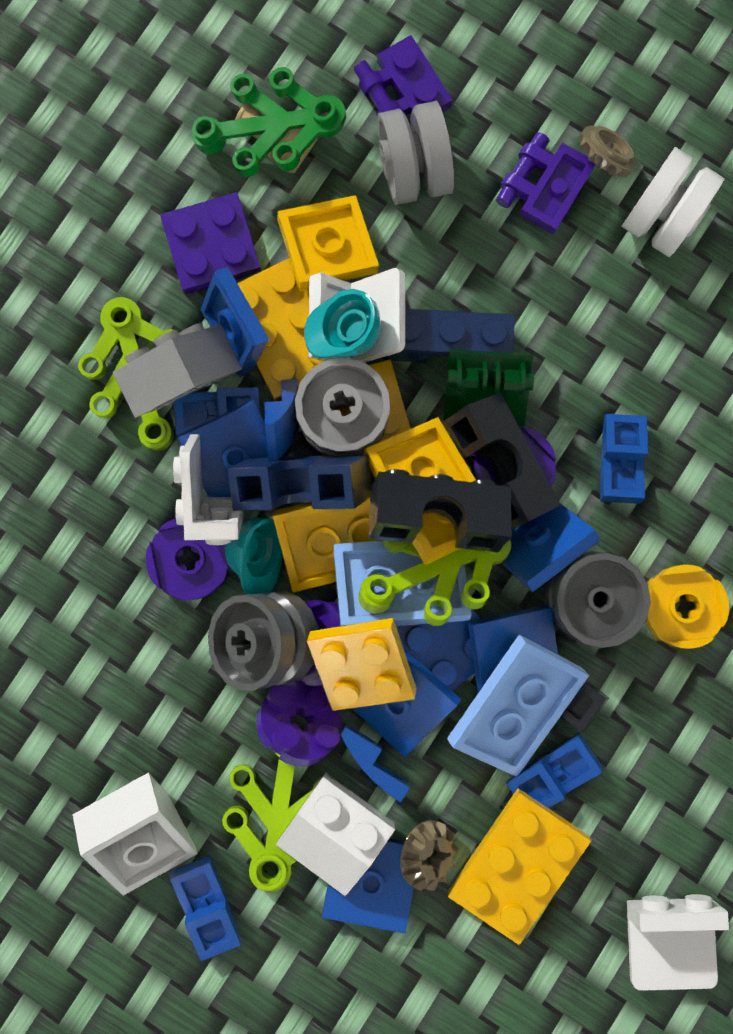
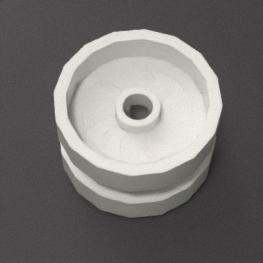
M674 147L621 226L636 237H641L649 231L658 218L662 221V224L652 238V247L669 258L701 222L711 206V200L725 179L706 167L697 172L687 187L683 186L681 183L693 165V158L677 147Z

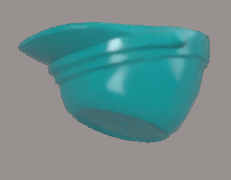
M343 289L316 307L308 316L304 329L308 351L318 358H347L362 355L371 350L377 343L382 330L377 303L364 291Z
M259 517L242 522L238 540H231L230 543L225 544L227 564L240 578L242 589L246 595L270 592L278 581L283 554L273 519Z

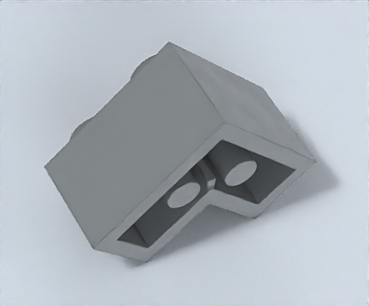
M198 323L184 329L180 333L177 330H173L161 335L154 340L156 348L149 350L148 347H143L126 355L127 364L113 371V374L134 417L137 418L161 409L189 393L211 386L242 370L221 324L204 329L203 324Z

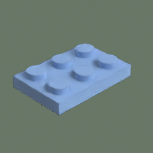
M382 541L333 544L340 626L394 618L396 626L429 624L424 619L423 609L427 600L433 596L438 577L395 594L391 607L380 614L367 612L362 608L358 600L359 590L364 579L371 575L390 577L423 563L421 558L404 552L392 553L383 546ZM465 566L460 567L450 598L452 612L447 622L468 621L472 615L471 609L466 607L461 600V592L467 583ZM379 586L371 587V591L376 595L386 593ZM439 606L430 607L431 612L437 616L445 614L444 610Z
M518 635L447 739L454 749L517 777L589 675L582 667Z

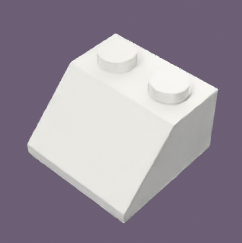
M149 772L73 814L80 856L123 896L198 854L196 846L169 795Z
M325 773L276 845L346 896L368 870L395 831V823L332 776Z

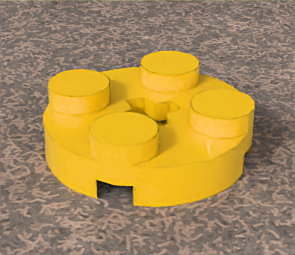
M695 565L672 566L649 579L647 583L651 603L645 623L653 637L672 647L686 649L698 648L710 643L720 628L724 627L729 616L728 596L719 580H715L711 574L705 572L706 570ZM681 595H685L687 601L694 602L695 610L688 611V618L686 619L682 618L681 612H676L675 603L680 601Z

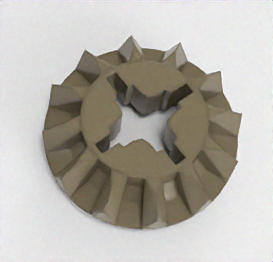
M587 126L579 135V147L583 153L588 155V161L594 162L598 165L599 169L606 170L611 176L618 175L619 177L626 178L636 168L637 161L633 149L616 132L602 126Z
M434 820L422 822L410 832L402 847L400 868L403 878L410 886L420 891L423 889L435 891L438 882H447L448 869L456 867L452 861V856L458 852L459 848L453 843L455 833L449 830L446 824ZM434 849L437 853L436 856L431 858L430 864L424 862L427 860V857L432 855Z

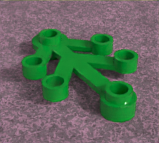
M280 67L275 69L269 78L274 93L282 98H290L303 109L287 112L260 92L250 75L239 74L230 83V89L235 99L239 103L249 104L263 116L219 122L213 117L202 116L193 123L191 138L200 152L212 155L223 149L227 139L262 134L251 148L243 147L234 153L232 161L238 173L244 177L255 175L260 169V163L272 149V155L278 168L282 171H291L298 166L300 157L319 136L332 137L341 131L346 120V110L342 101L332 95L315 97L296 83L290 69ZM281 80H289L285 85L278 86ZM249 86L246 91L239 92L241 87ZM330 111L328 115L323 117L320 116L321 114ZM302 128L292 142H280L289 130ZM210 130L209 133L203 135L204 132ZM285 153H292L289 159L280 160ZM245 159H252L250 164L241 166Z

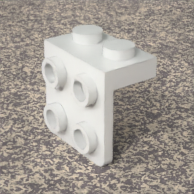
M393 268L353 283L322 272L310 276L309 315L316 307L343 289L364 291L377 303L382 325L377 343L368 352L348 358L367 362L399 353L404 349L405 273L402 270ZM308 351V357H309V358H313V359L320 360V361H323V362L326 361V360H328V359H336V358H337V357H332V358H318V357H314V356Z
M190 434L185 446H180L179 457H174L173 462L174 482L182 483L181 499L176 501L177 525H184V540H205L209 545H225L230 543L231 540H238L245 510L233 511L231 497H203L200 435Z
M701 894L687 895L685 899H668L664 896L650 895L642 897V900H627L630 981L637 990L711 989L717 985L715 930H729L728 911L716 903L712 897Z

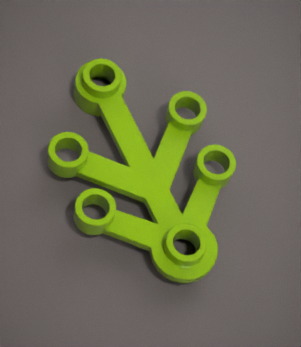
M125 297L111 299L104 305L100 314V321L104 331L92 353H87L80 358L78 363L79 371L89 380H98L104 376L106 372L105 362L118 341L120 342L123 356L115 370L127 364L126 355L139 349L135 335L154 343L156 338L173 330L168 329L164 331L144 321L141 310L131 299ZM119 311L127 312L126 319L121 323L114 322L115 314ZM93 360L98 361L99 367L97 371L87 373V364ZM114 374L111 375L104 390L94 394L90 399L91 411L102 419H108L116 413L117 401L122 394ZM102 399H109V409L105 412H99L97 409L98 402ZM158 410L142 415L143 422L138 430L140 441L153 451H162L168 448L174 438L171 425L165 419L159 417ZM154 425L160 426L161 435L156 439H150L148 437L149 428Z
M509 539L499 552L460 548L427 565L421 563L390 577L371 575L364 579L358 594L359 603L367 612L380 614L391 607L395 594L438 577L433 596L427 600L423 609V616L429 624L441 626L447 622L452 612L450 598L460 567L475 561L471 580L465 584L461 592V600L466 607L479 609L485 605L490 595L487 583L492 565L499 564L507 558L511 550V541ZM382 540L383 546L392 553L404 552L421 558L413 543ZM379 586L386 593L376 595L371 591V587ZM471 589L477 590L481 593L482 598L474 599L469 595L468 591ZM439 606L444 610L445 614L437 616L431 612L430 607Z
M281 760L278 762L272 804L256 783V774L250 765L239 764L233 768L229 775L231 786L235 790L241 791L268 829L266 845H263L248 826L249 814L242 806L230 807L222 819L224 829L236 836L252 859L249 866V876L252 883L258 889L265 892L278 891L288 883L291 876V865L297 860L278 847L276 843L322 779V777L318 778L314 783L313 789L289 807L295 766L286 764ZM239 770L247 771L250 775V782L245 785L239 784L235 779V773ZM236 812L243 817V824L241 826L234 827L229 823L228 816L231 813ZM267 862H274L278 866L279 871L275 875H267L263 870V865Z

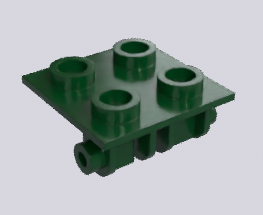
M449 350L443 422L466 405L501 392L519 428L525 427L529 391H533L534 374H531L534 354Z

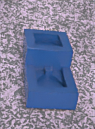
M298 379L281 380L282 401L265 402V431L269 461H277L282 457L297 435L299 423L296 417L295 397L298 391Z
M217 388L216 392H192L174 401L175 436L251 400H254L260 413L258 388Z
M605 415L601 447L600 502L641 504L645 499L644 459L648 455L647 416Z
M345 723L341 736L355 761L380 788L399 802H402L410 788L408 781L376 762L377 757L382 751L381 744Z
M579 732L527 765L517 777L512 776L508 779L506 784L513 794L519 788L547 808H550L564 800L569 791L601 774L604 767Z
M211 856L171 871L170 881L186 915L185 927L200 961L240 946L241 939L235 919Z

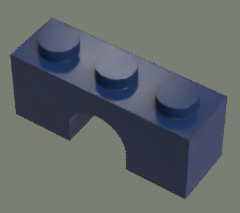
M405 309V347L401 352L387 356L386 360L427 363V359L431 357L449 356V350L514 353L515 314Z
M368 454L280 457L277 461H269L268 457L248 458L228 468L233 511L273 510L280 505L294 502H312L313 509H355L370 498L371 486Z

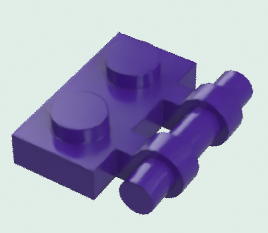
M412 35L377 54V63L381 68L380 71H373L366 60L359 62L354 67V72L360 80L358 84L366 97H371L379 110L377 116L378 113L401 109L406 116L408 114L411 115L415 105L433 101L439 103L442 112L452 106V98ZM392 85L400 99L392 101L385 88Z
M537 132L530 143L524 144L518 154L520 160L513 172L507 173L500 184L502 190L497 196L496 202L501 207L509 208L515 197L522 198L526 202L519 215L554 235L596 164L588 161L587 156L563 142L555 155L545 151L546 146L550 142L549 138L545 134ZM533 168H539L544 171L536 185L526 180Z

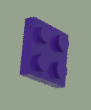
M237 192L160 214L179 281L185 295L209 288L214 272L227 266L235 280L261 272Z

